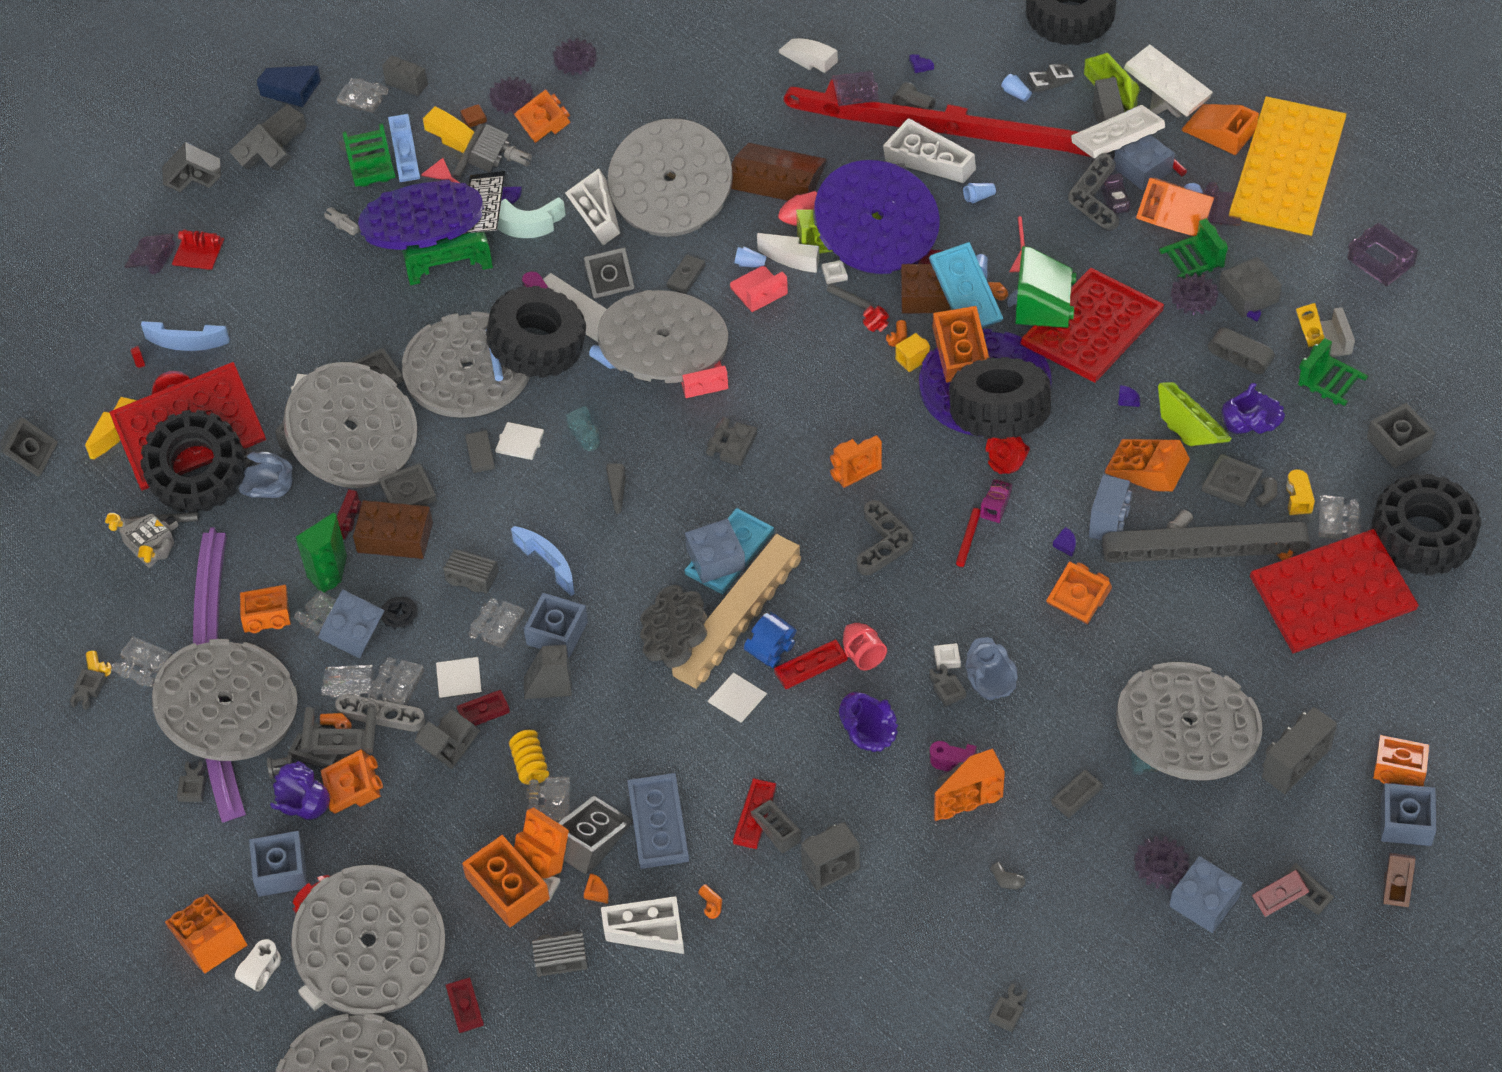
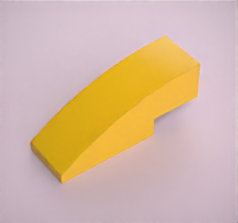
M436 106L423 118L425 131L441 137L442 144L464 153L474 133L473 130Z
M120 397L114 410L137 400ZM102 413L85 444L90 459H96L120 441L110 413Z

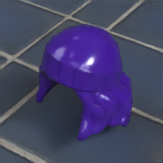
M1251 383L1247 390L1223 404L1221 419L1224 427L1234 434H1243L1252 430L1261 434L1266 431H1273L1284 421V407L1280 405L1279 401L1256 391L1255 387L1257 384Z
M852 692L843 698L839 707V716L845 730L848 732L850 740L860 749L872 752H881L885 747H890L892 742L896 740L898 724H896L897 718L888 700L878 701L861 692Z
M300 761L286 764L280 768L279 774L275 776L276 782L273 783L277 804L271 802V808L279 810L288 816L297 815L305 820L317 819L323 815L329 806L330 795L326 787L314 779L313 770Z

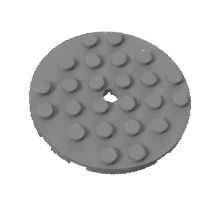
M674 118L650 122L629 134L616 149L608 170L609 193L615 208L623 216L624 220L636 229L639 228L649 232L651 235L665 237L693 232L700 229L701 225L710 219H713L723 208V204L730 194L733 179L731 161L721 140L703 125L689 120ZM669 172L676 175L672 181L665 180V176Z
M645 290L644 292L625 296L612 304L604 312L598 326V344L608 362L621 372L626 370L633 373L634 378L649 382L652 379L665 380V383L683 382L682 375L712 369L719 360L722 361L727 351L728 330L720 314L698 298L673 291Z
M471 312V315L461 316L458 313L442 317L440 322L432 326L430 324L426 325L409 342L402 359L404 383L413 399L424 408L449 417H475L496 411L514 400L525 388L530 377L522 373H515L509 367H504L501 364L503 380H495L490 350L486 341L489 313ZM468 362L473 363V365L471 364L470 366H465L463 368L462 364Z
M338 362L316 368L315 371L304 376L295 385L284 410L285 436L293 454L308 471L334 485L348 488H364L379 484V478L398 472L403 468L410 458L416 443L417 421L408 397L403 395L398 389L397 383L384 373L381 375L371 370L366 365ZM348 420L353 421L356 424V428L351 430L346 426L345 422Z
M210 639L209 643L199 645L193 643L182 648L162 665L156 675L153 686L152 708L161 730L180 748L210 760L237 761L249 759L267 752L286 736L296 715L297 691L285 666L264 649L247 642L239 644L229 642V639ZM225 696L231 699V702L221 703L219 700L220 697Z
M1168 662L1153 665L1152 669L1143 673L1140 671L1128 681L1123 691H1121L1118 700L1116 720L1125 743L1141 760L1151 767L1181 779L1214 780L1238 772L1256 754L1262 737V719L1255 702L1240 690L1241 686L1226 675L1223 678L1211 672L1212 668L1194 663ZM1184 718H1191L1193 721L1192 725L1185 721Z
M360 865L342 869L341 872L326 877L311 890L303 903H301L295 916L291 947L293 960L299 976L318 999L336 1010L352 1015H383L405 1007L428 988L441 965L445 947V930L442 916L433 902V898L420 883L417 884L405 876L406 874L392 868L378 865ZM365 934H372L376 942L367 947V945L362 943L361 938Z
M342 1014L316 1023L291 1043V1048L284 1058L280 1059L276 1068V1072H429L424 1053L416 1039L401 1025H396L385 1020V1017L375 1014L353 1016Z

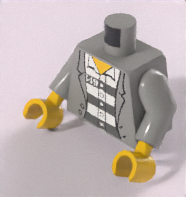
M109 513L105 520V523L109 524L111 531H115L117 528L120 529L119 532L124 544L148 568L153 566L158 560L168 557L174 546L171 531L179 526L171 515L161 522L154 514L126 519L120 518L116 513Z

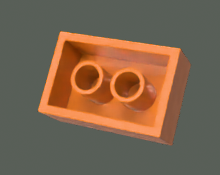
M977 306L933 313L932 327L946 383L951 382L956 372L961 371L965 365L989 358Z
M503 835L462 863L466 879L509 928L550 899L547 884Z

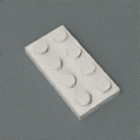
M1150 44L1129 60L1124 67L1127 72L1186 117L1206 102L1213 93Z
M1140 105L1071 135L1072 143L1095 159L1100 154L1120 149L1126 144L1136 142L1142 137L1156 133L1158 130L1165 128V122L1155 113Z

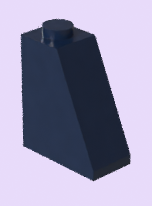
M315 65L266 68L262 75L258 77L257 86L260 96L303 107L321 82L318 66Z

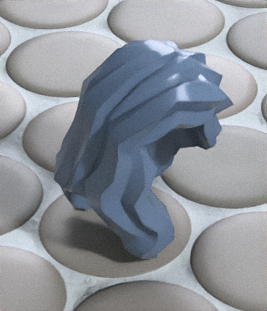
M251 452L248 454V459L260 464L246 468L244 479L239 486L240 493L251 498H277L284 496L293 484L292 465L286 459L270 452Z
M992 638L975 639L970 646L966 660L968 679L973 689L987 700L1009 696L1016 689L1018 676L1015 663L1008 657L1004 646L996 645Z

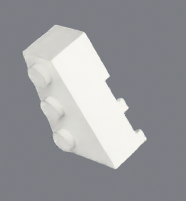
M597 169L565 192L602 245H605L620 234L613 201L609 193L608 181L600 169Z
M676 896L601 907L606 941L684 954Z

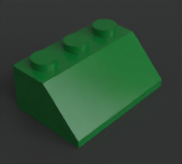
M333 512L296 536L306 576L322 594L341 583L347 559L338 519Z

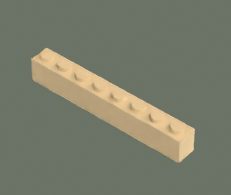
M778 534L772 538L704 623L707 630L705 640L692 648V655L685 664L672 668L673 677L695 689L708 679L710 671L714 666H718L721 663L725 652L733 648L737 637L741 632L744 633L748 629L750 621L754 616L757 617L760 614L765 602L773 598L777 587L785 583L788 573L792 568H796L801 561L799 545Z

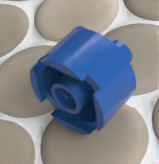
M770 612V614L766 613L751 631L754 633L752 640L747 638L744 650L774 669L781 660L780 655L784 651L789 652L793 648L795 640L792 638L797 630L773 612Z

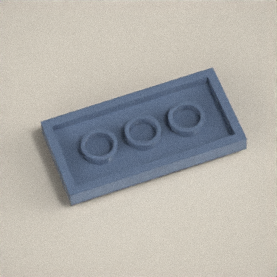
M676 773L627 780L640 869L689 862Z

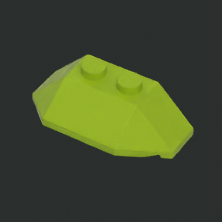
M1109 53L1085 59L1084 75L1094 86L1096 80L1115 77L1124 112L1137 106L1138 94L1140 92L1138 84L1131 79Z
M1174 382L1160 383L1158 385L1161 418L1167 423V427L1170 430L1176 432L1181 437L1183 443L1188 446L1230 442L1232 438L1227 431L1194 399L1180 390Z

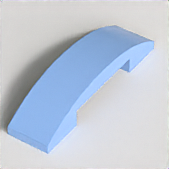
M408 114L388 117L399 181L406 182L420 179Z
M142 321L141 323L145 339L168 349L182 351L207 350L226 345L230 341L226 326L205 325L203 331L165 329L162 322Z
M516 526L511 528L513 542L526 555L536 551L554 568L556 583L570 596L574 595L572 574L567 561L560 551L547 539L535 532Z

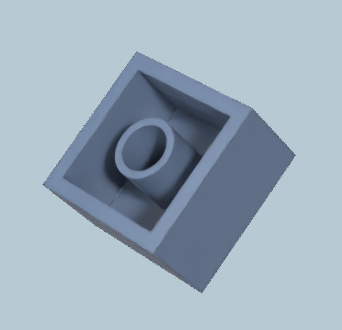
M1149 134L1136 142H1131L1115 150V170L1143 191L1147 187L1149 178L1161 179L1173 171L1175 153Z
M1107 475L1102 476L1091 509L1090 538L1102 540V536L1106 533L1124 531V520L1129 516L1131 508L1129 504L1133 491L1129 490L1130 481Z
M728 518L685 533L686 550L702 584L745 569L744 551Z
M342 589L321 628L318 638L360 659L382 618L384 610Z
M542 593L524 627L526 644L539 649L542 646L566 645L568 658H570L588 622L586 606Z
M1385 783L1380 798L1381 841L1432 846L1436 833L1435 788Z
M299 831L249 839L253 883L258 897L299 890L307 884L304 846Z
M1199 856L1172 891L1169 907L1213 933L1239 899L1243 882Z

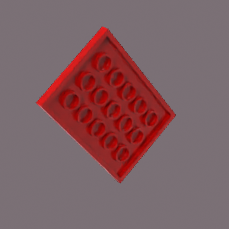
M1090 268L1071 287L1070 306H1074L1073 319H1069L1068 328L1034 325L1021 338V345L1096 383L1164 309V304Z
M234 362L109 412L141 491L150 488L141 469L140 460L143 458L141 454L142 446L147 445L146 437L149 432H154L156 429L155 425L160 421H166L169 415L174 413L179 415L185 410H190L191 413L203 410L209 416L214 413L220 416L222 421H227L232 426L233 431L238 435L243 449L267 440ZM202 446L187 448L177 456L173 466L174 472L182 475L212 463L214 454L212 450Z
M1374 529L1251 571L1249 575L1293 654L1415 611L1419 606Z

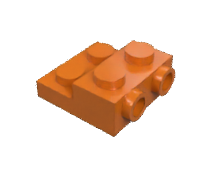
M546 89L514 113L535 143L550 131L556 134L571 123L568 119L570 116L569 112L564 106L560 108L558 106L561 104L560 100L555 94L550 95Z
M876 435L870 439H865L858 445L851 439L834 448V454L830 456L831 463L834 466L830 473L834 481H838L845 488L882 469V441Z
M1069 561L1046 602L1088 624L1098 606H1102L1112 589L1109 582L1110 579L1101 573L1095 575L1089 572V568L1082 563L1077 562V564Z
M286 585L240 593V617L244 633H258L268 628L281 629L285 625L291 624Z
M1380 735L1373 779L1380 780L1383 784L1397 783L1423 787L1427 773L1429 745Z
M361 749L320 770L323 784L330 795L329 809L331 812L336 814L353 804L361 807L381 797L380 789L383 788L381 779L375 774L378 764L372 755H368Z
M533 807L526 812L524 829L516 834L514 848L536 870V873L541 878H549L562 871L569 830Z

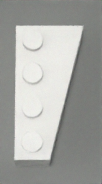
M909 118L883 145L885 161L894 164H905V167L964 183L976 170L974 153Z

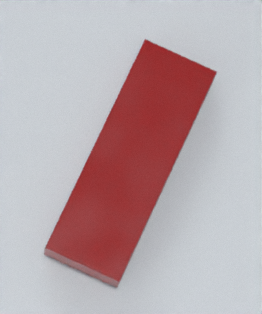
M835 639L775 667L774 673L786 690L848 661V656Z
M752 779L733 838V844L753 849L758 848L763 830L752 817L751 811L768 800L773 801L777 788L776 783Z

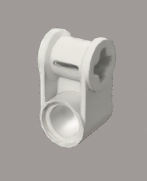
M268 939L259 941L237 968L235 979L256 991H260L281 963V956L277 951L275 943Z

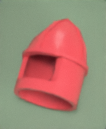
M813 191L802 195H795L782 206L778 218L789 225L797 227L796 210H813L817 192Z
M853 623L845 627L843 633L845 654L852 659L860 670H870L879 665L886 657L887 647L878 637L876 631L870 626L861 623Z

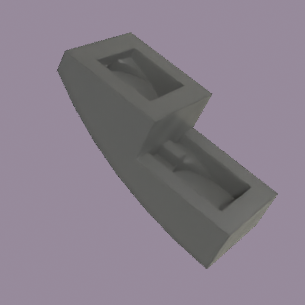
M1067 63L1049 65L1047 71L1029 72L1027 80L1033 91L1039 92L1062 86L1074 80V75Z

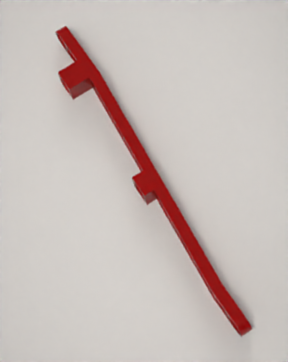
M831 79L825 93L799 87H789L784 95L785 104L791 108L835 118L901 127L909 118L935 133L1058 150L1091 157L1072 143L1071 135L1078 133L1076 131L967 115L968 108L949 104L945 112L853 99L851 98L850 83ZM790 95L796 96L799 100L791 98Z

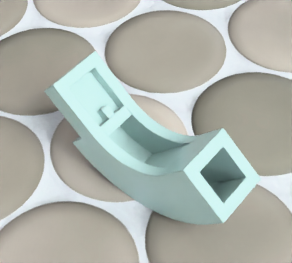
M558 197L537 210L523 211L515 208L508 200L504 199L501 201L498 230L517 238H535L549 234L554 231L553 223L566 216L564 201Z

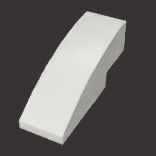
M791 39L779 49L780 54L808 70L815 67L826 73L838 62L836 49L809 39Z
M757 234L758 251L768 258L791 268L817 273L819 246L800 244L799 237Z

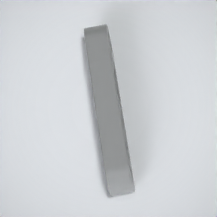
M350 694L341 695L335 702L337 713L344 714L350 720L366 723L367 715L363 713V710L367 707H374L377 709L376 725L412 732L419 731L425 725L424 713L417 707ZM390 711H395L398 713V715L393 719H387L385 717V715ZM414 717H418V719H415L414 722H410V720H413Z

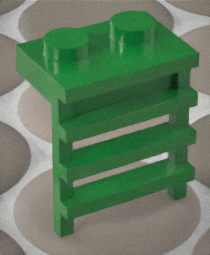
M383 123L379 124L380 130L347 137L346 131L342 132L355 187H364L379 181L387 182L392 178H396ZM382 137V141L374 143H369L351 148L349 145L356 142ZM384 148L385 151L358 158H352V155L372 151L376 149Z
M1207 218L1199 221L1196 236L1160 248L1159 252L1160 254L1167 252L1181 274L1177 275L1178 280L1186 279L1187 281L1193 275L1201 276L1204 271L1212 272L1213 268L1218 266L1223 268L1225 266L1228 246L1226 241L1222 240L1218 235L1215 226L1211 225ZM1186 245L1191 246L1193 251L1196 253L1198 258L1203 263V266L1200 267V265L1197 263V261L1192 256L1190 251L1187 249ZM1175 249H1179L1192 270L1189 271L1175 252Z
M1324 338L1319 345H1314L1310 356L1301 361L1298 385L1309 387L1310 392L1314 393L1316 391L1322 394L1321 397L1324 399L1326 397L1332 399L1335 405L1340 403L1346 406L1348 401L1343 398L1358 378L1366 381L1368 375L1331 357L1332 341ZM1335 366L1341 368L1325 389L1320 387V384ZM1347 372L1352 374L1337 394L1331 392Z

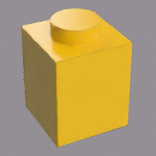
M915 333L896 345L895 359L908 372H911L922 365L930 351V345L926 339H922Z

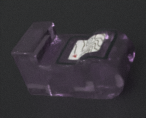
M1121 173L1110 175L1103 183L1101 190L1109 209L1115 214L1129 212L1130 201L1123 185Z

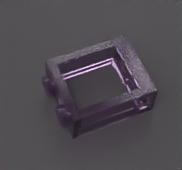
M1377 223L1372 228H1367L1358 239L1355 238L1348 246L1347 259L1385 286H1388L1415 265L1418 249L1380 223ZM1377 243L1395 255L1396 258L1385 266L1365 251Z

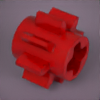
M878 305L875 309L870 306L864 311L863 316L865 318L862 321L870 331L874 332L878 329L882 332L888 326L889 322L887 319L889 315L881 306Z

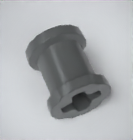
M292 754L279 759L267 758L270 779H274L279 774L281 768L279 766L294 763Z

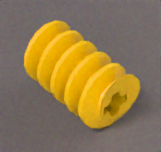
M535 730L518 732L509 742L519 780L526 785L539 784L549 776V771L546 770L547 764L544 762L545 757L542 754V747H540V740L537 738L538 734Z

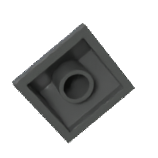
M625 247L583 257L586 279L593 299L635 289Z

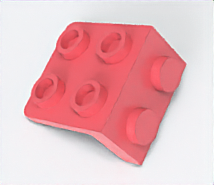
M761 266L730 283L732 291L751 312L788 294L787 276L783 272L774 276L765 266Z
M720 360L712 369L682 375L683 382H681L685 398L728 389L727 370L725 366H721Z

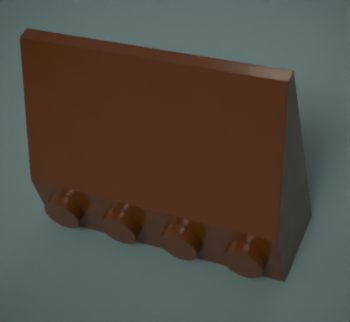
M747 143L735 156L731 164L733 173L731 189L788 201L795 195L815 191L827 159Z

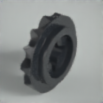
M406 597L391 598L381 607L384 610L381 621L384 622L386 627L391 626L394 630L397 627L405 629L406 625L413 624V620L417 617L416 604ZM402 608L403 614L396 618L395 614H398Z

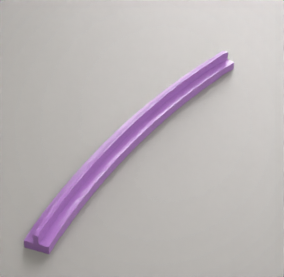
M210 527L209 533H203L199 552L193 620V643H196V645L209 643L210 639H218L220 586L227 536L226 533H216L215 527ZM206 759L222 823L246 815L232 761Z

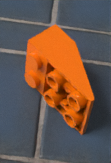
M1203 104L1185 124L1182 131L1233 155H1237L1254 134L1257 128L1259 113L1242 105Z
M1149 178L1136 219L1196 236L1199 221L1208 218L1214 197L1157 178Z
M1122 439L1105 469V473L1128 480L1130 483L1152 491L1173 492L1190 458L1181 440Z
M993 748L970 756L935 792V821L949 819L957 813L972 811L977 806L995 803L1000 798H1003L1005 771Z
M208 894L197 898L190 906L174 913L170 919L165 921L168 928L204 974L247 946L236 923Z

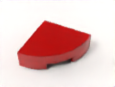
M135 346L130 350L135 365L138 368L144 367L145 363L139 346Z

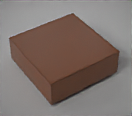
M479 104L460 110L461 117L469 128L487 122L486 115Z

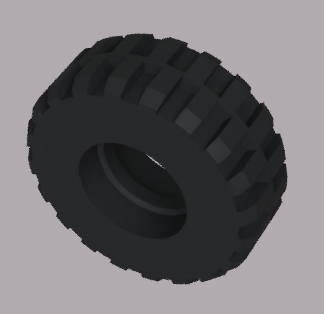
M1116 0L1026 1V17L1029 20L1030 26L1041 37L1062 45H1080V43L1092 42L1093 39L1100 38L1104 32L1108 31L1115 19ZM1063 2H1076V3H1080V5H1065V4H1062V3H1063Z
M522 286L516 290L507 291L491 307L486 330V341L493 356L496 359L498 358L504 367H509L513 372L522 373L529 377L555 376L563 370L566 371L578 361L586 335V322L581 310L577 309L576 303L569 300L563 293H557L551 288H540V286ZM523 328L541 329L547 332L548 335L532 334Z
M1001 357L975 361L973 364H967L962 367L961 371H957L949 385L950 414L952 419L962 430L968 431L975 436L979 435L990 439L1019 437L1022 434H1029L1034 429L1040 428L1050 415V379L1040 367H1036L1032 362H1025L1023 359Z
M185 410L179 415L174 413L167 416L168 419L166 421L157 423L154 432H149L146 437L147 445L142 446L141 454L143 458L140 460L141 469L144 472L143 476L155 497H158L164 505H171L176 511L182 512L185 509L189 513L198 512V510L203 509L207 512L212 510V507L217 504L221 506L226 503L225 499L229 495L232 497L237 492V484L240 485L244 479L242 471L246 470L245 452L232 426L227 421H222L220 416L214 413L209 416L203 410H197L196 413ZM202 446L212 450L214 454L212 464L204 473L194 477H183L174 472V462L177 456L185 449Z
M1413 474L1408 478L1403 477L1396 480L1394 484L1392 483L1384 489V492L1377 500L1372 519V529L1376 531L1396 567L1402 570L1404 568L1414 574L1425 573V575H1435V573L1439 572L1440 574L1449 572L1451 568L1456 569L1465 560L1469 559L1480 532L1481 517L1479 516L1480 510L1478 505L1473 503L1474 499L1468 491L1465 492L1458 483L1454 484L1448 478L1436 477L1434 474ZM1419 516L1428 517L1439 522L1444 527V530L1438 532L1422 531L1412 526L1407 519Z

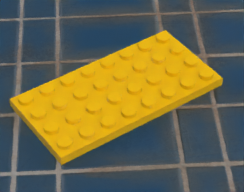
M1266 96L1230 208L1229 218L1312 236L1347 113Z

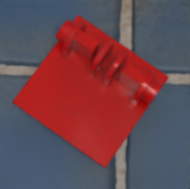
M186 229L179 231L178 239H181V243L172 265L212 270L224 238L217 235V233L212 234L203 231L201 233L199 231L193 233V231H187Z

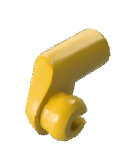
M96 651L86 653L88 670L104 673L106 677L111 674V664L107 662L105 665L104 661L99 663Z

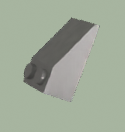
M591 797L558 822L569 830L564 861L587 874L600 864L632 825L633 820L597 797Z

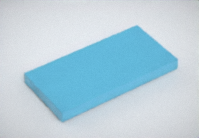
M970 242L930 255L929 260L951 310L977 306L982 328L1003 320V316Z
M736 508L728 517V520L744 551L746 567L772 536L774 527ZM691 562L685 569V575L702 583L693 562ZM743 570L703 583V585L723 595Z

